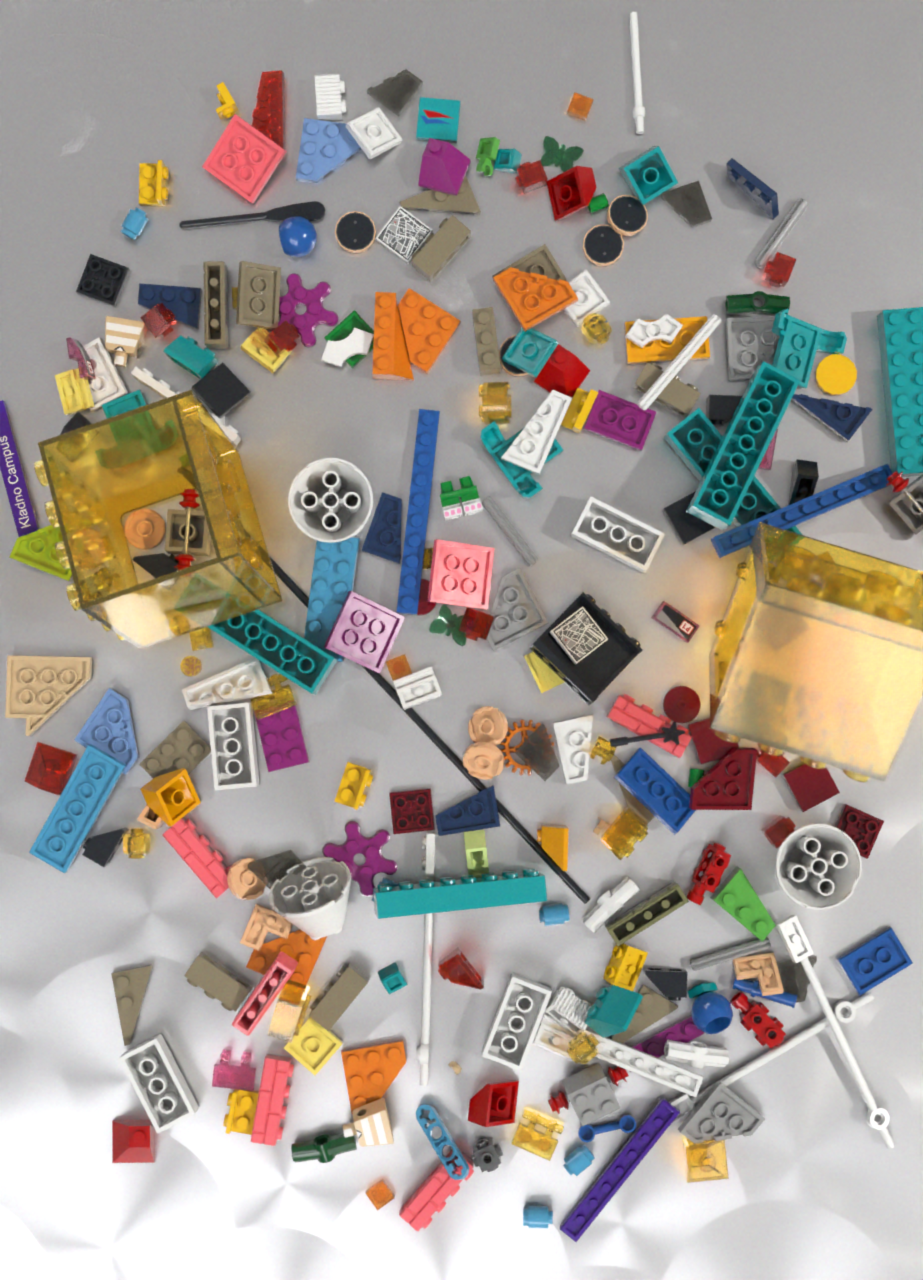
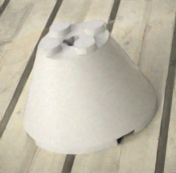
M324 458L308 464L296 475L289 490L288 506L293 521L304 534L317 541L336 543L353 537L366 525L373 508V493L368 479L355 465L342 459ZM333 500L336 501V504L334 506H329V504H332Z
M809 824L796 829L786 837L777 853L776 875L782 890L791 900L809 909L824 910L842 904L854 893V889L861 878L862 861L857 846L845 832L831 825Z
M330 857L309 859L286 870L287 875L280 881L277 879L269 892V901L273 910L308 934L312 940H318L331 934L336 935L342 931L351 885V873L343 861L339 863Z

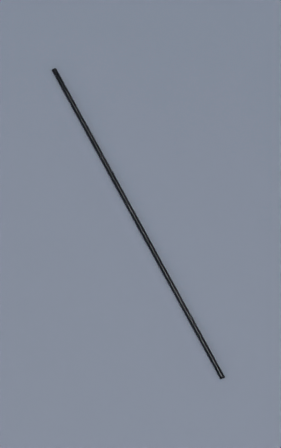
M182 462L176 467L178 471L308 608L309 597ZM363 667L479 792L487 788L478 778L468 773L469 771L467 768H464L463 762L412 707L406 710L403 709L397 691L381 674ZM496 798L500 815L574 894L586 904L590 897L554 862L532 835Z

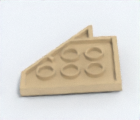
M7 655L5 718H26L25 736H31L91 679L92 657Z

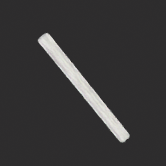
M713 314L642 396L637 403L642 410H647L721 322L720 317Z

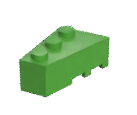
M736 866L710 898L763 942L776 925L742 869Z

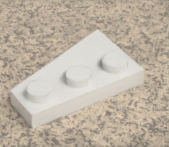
M100 337L83 346L90 358L95 377L88 374L83 358L95 406L90 408L91 412L101 409L102 404L128 394L113 364L114 362L105 348L103 339Z
M593 715L553 723L566 785L587 780Z

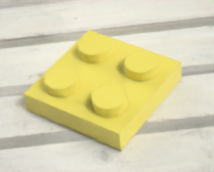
M309 1017L284 1046V1049L313 1075H316L343 1042L330 1030L328 1032L314 1019Z

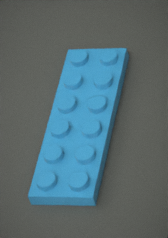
M352 537L336 543L321 541L316 543L304 634L306 640L335 657L339 662H344V657L325 649L324 645L348 592L353 591L360 539Z
M92 744L88 745L29 853L59 871L66 873L124 771L126 764Z

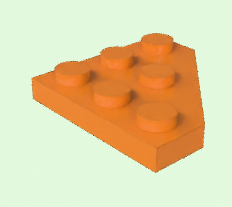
M512 267L493 277L494 283L524 331L531 329L578 301L577 295L568 281L555 280L532 272H522Z
M409 288L398 304L411 364L428 374L461 321Z
M299 929L289 933L287 939L278 937L264 943L260 951L254 949L246 968L265 975L280 951L284 952L298 962L295 971L286 982V985L304 992L327 936L321 937L318 940H312L308 934Z
M403 1040L341 1051L352 1115L354 1109L381 1099L407 1062Z

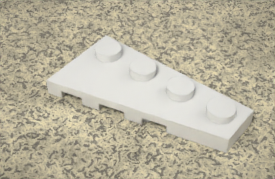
M552 390L501 459L539 475L572 398Z
M253 658L182 689L186 705L190 710L272 694L261 661L257 658Z

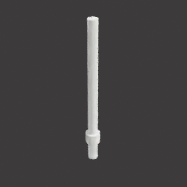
M630 12L629 22L634 91L633 118L635 119L636 134H643L645 108L642 104L637 12Z

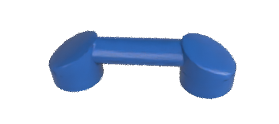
M623 1115L619 1118V1121L593 1127L590 1124L581 1125L578 1135L583 1142H591L595 1135L621 1129L625 1133H630L635 1130L636 1121L630 1115Z

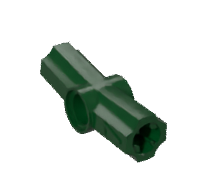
M757 291L753 294L727 295L725 307L727 314H776L783 309L790 308V297L770 295L763 291ZM753 299H759L762 302V306H755Z
M344 1133L334 1136L321 1134L312 1141L293 1143L291 1146L292 1159L295 1163L318 1160L320 1163L330 1162L336 1155L357 1150L355 1137L345 1138Z

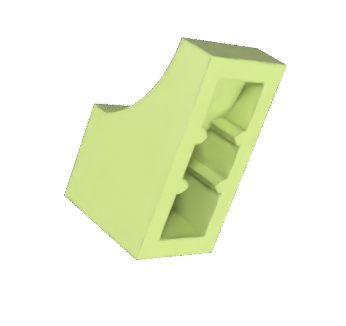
M485 831L464 832L468 875H473L476 878L482 877L481 874L489 873Z

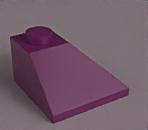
M429 138L422 155L418 185L423 188L457 196L471 160L449 142Z

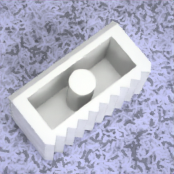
M340 74L315 75L318 120H343V113H346V101L342 100L341 93H345L344 80H340Z
M562 986L555 991L546 1006L545 1012L576 1035H580L588 1026L584 1022L588 1016L587 1011L591 1004L576 997L571 989Z

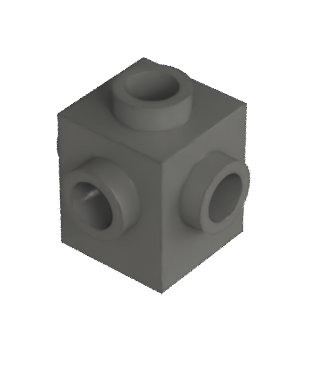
M493 1138L478 1141L473 1146L474 1154L471 1155L475 1167L479 1166L482 1172L486 1170L491 1172L496 1170L499 1164H501L503 1153L498 1143L495 1144ZM486 1155L491 1156L489 1158L483 1159Z

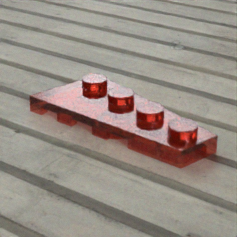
M282 70L262 72L256 97L258 99L256 109H254L252 115V126L285 149L284 72Z

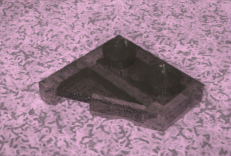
M405 69L397 73L395 77L383 80L382 84L374 88H368L367 94L399 116L423 85V81Z
M699 181L661 194V199L663 201L666 200L674 208L673 210L685 219V222L691 228L712 220Z
M541 723L515 753L546 781L558 769L559 763L546 727Z
M292 850L253 861L247 865L269 889H271L277 879L280 881L284 876L288 875L286 871L294 865H299L293 872L295 875L306 867Z
M815 955L808 956L812 968L817 961ZM791 959L777 961L784 992L798 995L796 1003L805 1001L810 981L801 962L794 963Z

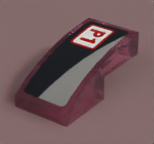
M70 337L66 338L69 359L78 361L80 378L85 380L96 379L92 362L79 340Z
M662 601L651 617L687 643L699 628L698 624L665 601Z

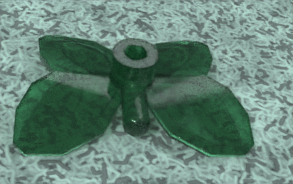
M546 136L543 141L546 153L542 156L540 165L550 166L555 163V167L560 165L561 170L565 172L573 168V161L578 160L584 150L578 146L569 147L565 150L566 146L564 144L559 149V143L554 138Z
M442 605L439 611V618L430 624L429 631L434 634H442L446 631V636L452 634L454 641L464 646L467 640L464 629L470 623L471 617L469 615H461L459 617L456 614L452 615L447 605Z

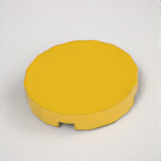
M832 354L825 357L815 370L817 386L822 392L830 396L847 393L854 386L857 379V370L854 363L848 357L841 354Z

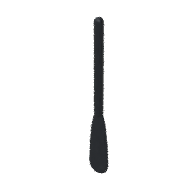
M318 201L278 207L261 213L181 221L179 227L181 229H191L265 220L283 222L291 216H301L309 221H317L325 215V207Z

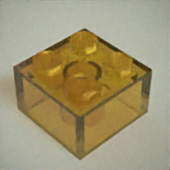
M288 979L279 995L268 1030V1036L292 1043L294 1035L299 1036L312 997L308 995L310 986Z

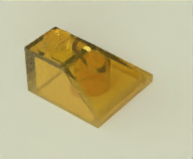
M689 1139L682 1140L687 1183L729 1179L725 1140L715 1141L713 1139L704 1141L701 1144H694Z

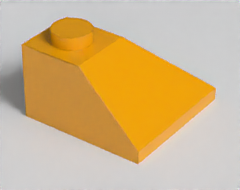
M185 768L157 776L140 789L148 807L171 827L201 803Z
M541 825V830L537 829V842H541L540 845L563 871H567L569 828L566 825Z

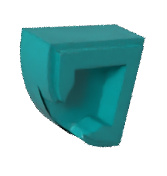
M714 982L703 983L690 989L688 995L691 999L718 989Z

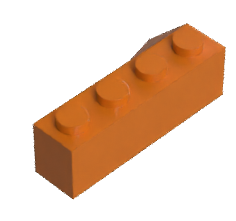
M375 292L373 379L414 381L396 293Z

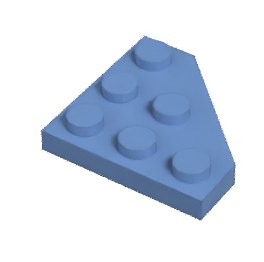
M304 118L296 181L318 183L326 174L334 171L346 162V159L362 150L346 128L347 124Z
M109 688L74 740L85 748L92 744L126 764L122 772L125 775L128 774L139 758L128 699Z

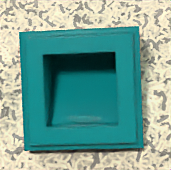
M498 149L494 169L509 173H519L522 154L516 149Z
M396 962L378 971L380 981L389 995L407 986V982Z

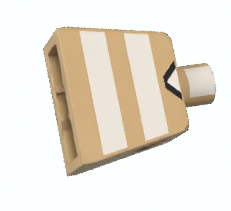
M106 316L105 348L109 353L115 354L114 365L126 367L128 356L138 358L149 328L145 322Z
M385 1098L354 1109V1122L343 1125L345 1138L357 1135L359 1145L362 1147L394 1144L393 1131Z

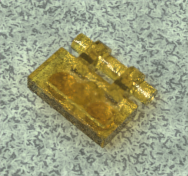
M282 674L271 675V678L267 679L269 686L275 687V690H272V694L250 699L258 720L297 705L291 686L289 684L281 685L282 682L288 680Z
M525 1109L522 1117L529 1120L527 1126L519 1123L511 1144L550 1161L558 1144V1139L551 1136L553 1132L561 1134L564 1126L557 1124L556 1120H548L539 1116L540 1113L530 1112ZM536 1124L545 1127V1133L535 1130Z

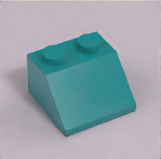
M652 146L619 167L628 187L642 205L678 184L659 146Z
M180 335L163 352L171 361L201 380L217 365L218 361L214 357L216 354L206 347L204 350L198 347V342L189 336L184 338Z
M615 985L603 987L597 992V999L594 1005L587 1011L588 1016L584 1023L603 1038L627 1030L643 996Z

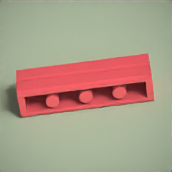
M624 694L623 697L618 695L606 715L607 718L639 736L663 733L662 727H671V720L661 714L659 717L652 714L653 709L644 704L641 707L634 704L635 699L627 694ZM678 725L677 730L685 731L684 734L678 736L679 745H676L672 740L664 743V738L648 741L677 758H681L692 736L688 734L690 730Z
M181 818L162 836L215 898H218L229 888L227 877L231 866L226 867L223 864L222 855L217 850L214 852L208 846L210 844L209 840L203 834L199 836L195 831L196 825L189 818L187 820Z
M280 951L232 1022L233 1027L248 1036L251 1034L295 971L298 964L296 960Z
M273 1054L265 1056L251 1135V1142L275 1146L277 1140L282 1139L284 1127H280L281 1119H285L287 1106H283L284 1099L289 1098L291 1085H287L288 1077H292L294 1065L291 1064L290 1057Z
M451 1149V1151L445 1157H450L453 1153V1149ZM460 1150L469 1166V1174L465 1178L467 1181L474 1172V1162ZM454 1160L448 1162L449 1164H455L457 1168L456 1171H454L455 1174H462V1166H457ZM440 1162L399 1211L400 1217L416 1231H419L422 1227L424 1229L427 1228L432 1221L431 1216L435 1211L439 1213L445 1207V1200L449 1195L453 1197L460 1189L459 1184L462 1180L452 1179L443 1163Z

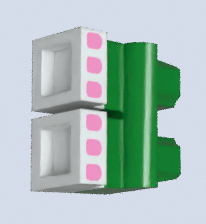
M470 476L460 478L461 489L455 491L451 481L441 483L440 499L445 521L463 517L459 499H461L465 516L483 512L477 487L473 485Z

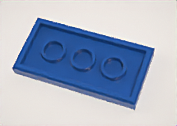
M641 747L636 750L614 776L674 835L680 831L696 811L689 808L690 794Z

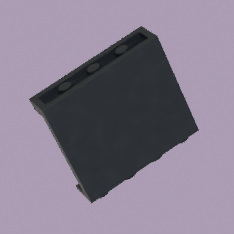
M583 592L529 648L589 706L643 649L635 638H630L625 633L626 630L621 624L615 623L605 609H600L595 604L596 601L591 595ZM581 607H584L608 640L575 665L551 635L550 631Z

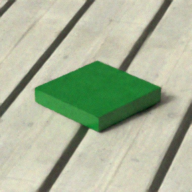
M354 310L324 338L327 342L328 340L340 341L347 338L354 328L374 334V330ZM374 338L371 343L368 354L373 350ZM354 355L348 358L346 362L353 369L367 355Z

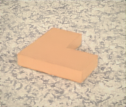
M256 904L240 943L260 951L268 932L287 939L293 924L277 912Z
M774 952L732 959L737 980L758 977L762 996L783 993L784 990Z

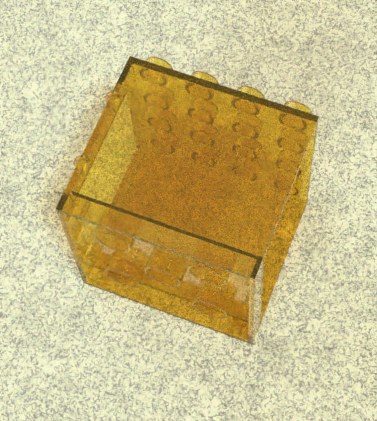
M192 390L38 443L42 459L34 462V469L43 487L49 486L53 499L45 502L46 515L54 528L60 526L63 538L62 542L55 544L56 554L64 569L71 568L74 583L66 586L69 602L75 611L83 610L90 621H99L105 631H114L120 641L127 640L139 649H143L283 601L239 451ZM184 489H197L217 558L139 584L122 524L123 515L178 496L184 492Z
M759 522L744 562L739 563L736 567L738 579L722 620L717 621L714 626V633L717 636L709 654L710 728L715 730V734L719 738L728 742L737 743L741 738L757 742L758 747L770 755L780 756L786 751L799 755L805 764L813 768L824 769L827 764L842 768L845 775L859 782H867L870 777L885 781L923 695V572Z

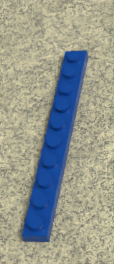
M419 409L396 611L401 614L417 615L440 415V411Z
M885 464L717 535L710 540L719 558H722L890 486H886V484L888 483L887 477L892 474L889 465Z

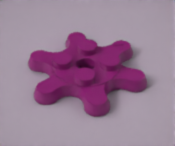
M292 273L286 279L288 285L287 294L279 297L280 320L278 322V329L271 332L277 339H283L289 332H297L301 337L302 344L305 347H312L316 343L314 330L318 325L334 326L338 322L336 312L326 310L323 307V300L330 294L331 287L327 282L323 281L318 283L313 289H306L302 285L301 277L298 274ZM304 305L307 310L304 314L299 315L295 312L296 306Z
M350 821L345 825L347 836L345 843L342 845L327 843L323 846L322 852L325 857L333 858L339 863L343 861L350 870L351 880L359 884L361 894L365 897H370L373 895V888H375L373 879L376 874L385 873L393 875L397 871V863L394 860L383 857L381 851L382 847L388 843L390 835L388 831L381 829L372 837H365L360 832L359 824L355 821ZM358 853L363 854L366 858L365 863L362 865H357L354 862V856Z

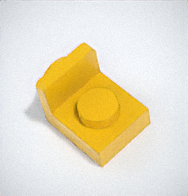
M224 82L216 85L219 91L216 95L222 105L216 109L220 120L223 118L228 119L238 111L232 96Z

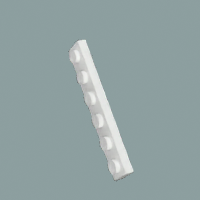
M135 367L131 372L136 380L233 445L237 446L241 439L237 435L238 431L230 425L225 427L220 423L222 421L220 418L212 413L210 416L203 412L204 408L196 402L193 404L186 401L187 397L181 392L176 391L174 393L169 389L171 386L160 379L158 382L153 379V374L147 369L143 368L140 370Z
M588 1029L582 1032L577 1046V1050L693 1097H697L703 1080L702 1075L610 1038H603Z

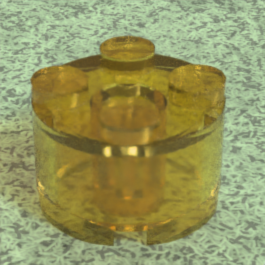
M484 382L483 385H479V397L482 400V405H479V417L485 424H491L494 421L496 424L511 423L509 418L512 415L511 395L508 394V389H511L509 382Z

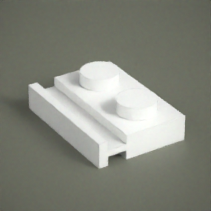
M432 666L393 681L404 710L442 696Z
M546 1014L542 1017L533 1044L570 1060L573 1059L579 1043L575 1033Z

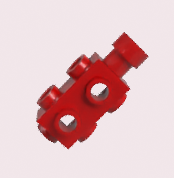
M714 842L713 845L709 844L703 850V857L699 866L693 871L694 876L691 881L695 884L686 896L688 900L701 905L705 898L703 896L705 891L714 893L716 887L719 886L721 876L728 867L731 855L725 851V846Z
M742 991L732 997L730 1000L731 1005L741 1011L739 1014L742 1018L740 1023L748 1031L752 1029L757 1034L755 1038L762 1046L767 1044L772 1049L783 1042L786 1035L782 1030L784 1025L776 1017L771 1019L767 1015L769 1010L762 1002L759 1004L755 1001L750 1003L748 997ZM760 1016V1019L754 1022V1017ZM770 1031H774V1033L770 1037H768V1033Z

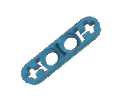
M431 1105L419 1106L416 1110L417 1121L448 1174L455 1180L465 1179L469 1174V1166L436 1109ZM423 1110L430 1111L428 1114L431 1121L436 1120V1122L431 1124L427 1118H423ZM436 1126L442 1130V1135L438 1139L432 1136V1130ZM446 1145H450L453 1149L452 1155L448 1158L443 1155V1148ZM454 1160L457 1166L463 1167V1169L461 1170V1175L455 1174L454 1171H456L457 1168L454 1163L449 1164V1161Z

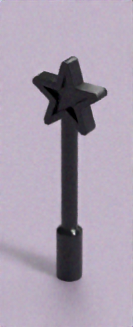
M673 722L670 728H661L663 733L630 738L610 739V746H623L632 742L664 738V743L672 740L676 745H679L678 736L684 734L685 731L677 730L676 722Z

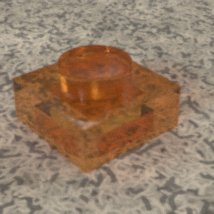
M574 92L567 114L586 121L594 99Z
M405 654L386 661L393 681L412 674Z
M384 1179L365 1192L377 1211L395 1198V1195Z

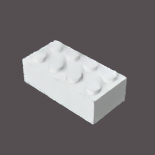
M590 496L570 536L645 573L665 534Z
M252 703L207 707L214 789L224 790L259 786Z
M511 973L484 1043L482 1056L522 1071L551 996V988Z
M161 1033L124 1052L119 1057L157 1134L197 1112L199 1106Z

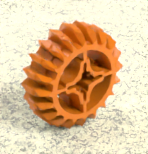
M521 720L520 727H518L516 722L512 723L515 728L514 730L508 727L509 735H506L505 742L502 741L499 745H504V749L500 750L502 753L505 752L504 760H509L505 767L508 768L511 764L514 765L512 768L513 773L516 772L517 768H520L519 775H523L524 769H527V774L530 776L532 775V768H534L536 773L540 772L537 766L541 765L542 768H546V765L542 763L544 759L547 762H551V759L546 757L547 753L554 754V751L548 750V746H554V743H547V739H550L552 736L551 734L543 735L547 731L546 727L541 731L538 730L540 727L539 722H537L534 728L532 727V720H529L528 726H525V721ZM527 730L538 734L542 742H530ZM521 731V742L516 746L509 747L511 738ZM524 737L528 745H537V747H532V749L528 750V758L524 750L522 752L520 749L515 750V748H520L524 745ZM543 749L541 757L531 764L532 752ZM510 753H522L525 765L515 762Z

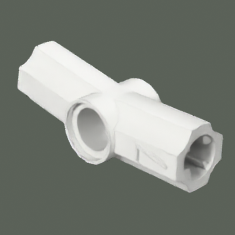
M627 876L612 891L609 890L598 899L597 905L582 921L593 933H596L610 918L612 919L623 910L624 905L640 889Z
M667 1040L664 1047V1058L666 1060L684 1062L694 1068H704V1065L725 1068L729 1063L728 1050L722 1047L707 1046L697 1041L684 1043Z

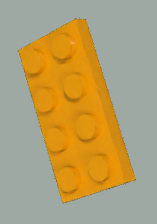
M707 316L674 318L683 326L671 344L664 340H654L640 348L625 337L627 364L673 361L708 321ZM643 320V321H645V322H654V321H657V320ZM635 321L624 323L625 336ZM709 337L689 360L710 358Z

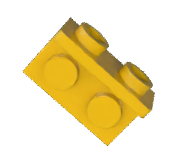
M158 160V163H139L140 206H165V199H168V188L165 187V179H168L169 171L162 160Z
M577 388L561 426L579 434L598 392L592 389L590 392Z
M347 762L334 802L352 807L355 810H358L359 806L363 807L367 797L364 794L366 786L370 787L374 776L370 774L371 769Z
M626 943L620 946L616 945L613 948L609 964L605 968L603 979L612 985L633 991L648 952Z
M236 1087L233 1093H229L227 1106H230L229 1114H225L223 1126L226 1127V1134H230L232 1131L252 1135L259 1091Z

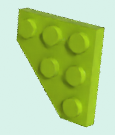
M71 516L63 521L17 538L9 558L70 581L93 524Z

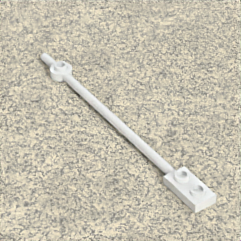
M427 832V837L422 838V849H426V858H422V870H426V879L434 881L435 832ZM433 913L424 914L421 1046L416 1047V1060H420V1086L428 1085Z
M791 915L775 924L792 962L798 963L800 961L868 1106L869 1111L866 1115L868 1125L879 1130L887 1149L893 1148L895 1145L886 1127L889 1123V1115L886 1110L877 1107L808 959V956L813 954L811 946L797 916Z
M868 992L851 1003L847 1000L838 1001L833 1009L836 1020L844 1023L851 1022L856 1016V1010L874 999L872 994ZM843 1007L847 1008V1012L845 1014H841V1009ZM827 1018L822 1019L719 1081L725 1086L730 1085L828 1027L830 1024ZM714 1084L700 1091L697 1097H689L688 1094L683 1093L669 1101L680 1110V1113L666 1130L685 1120L694 1110V1105L703 1099Z

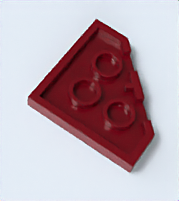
M734 747L691 787L689 808L691 810H752L757 749Z

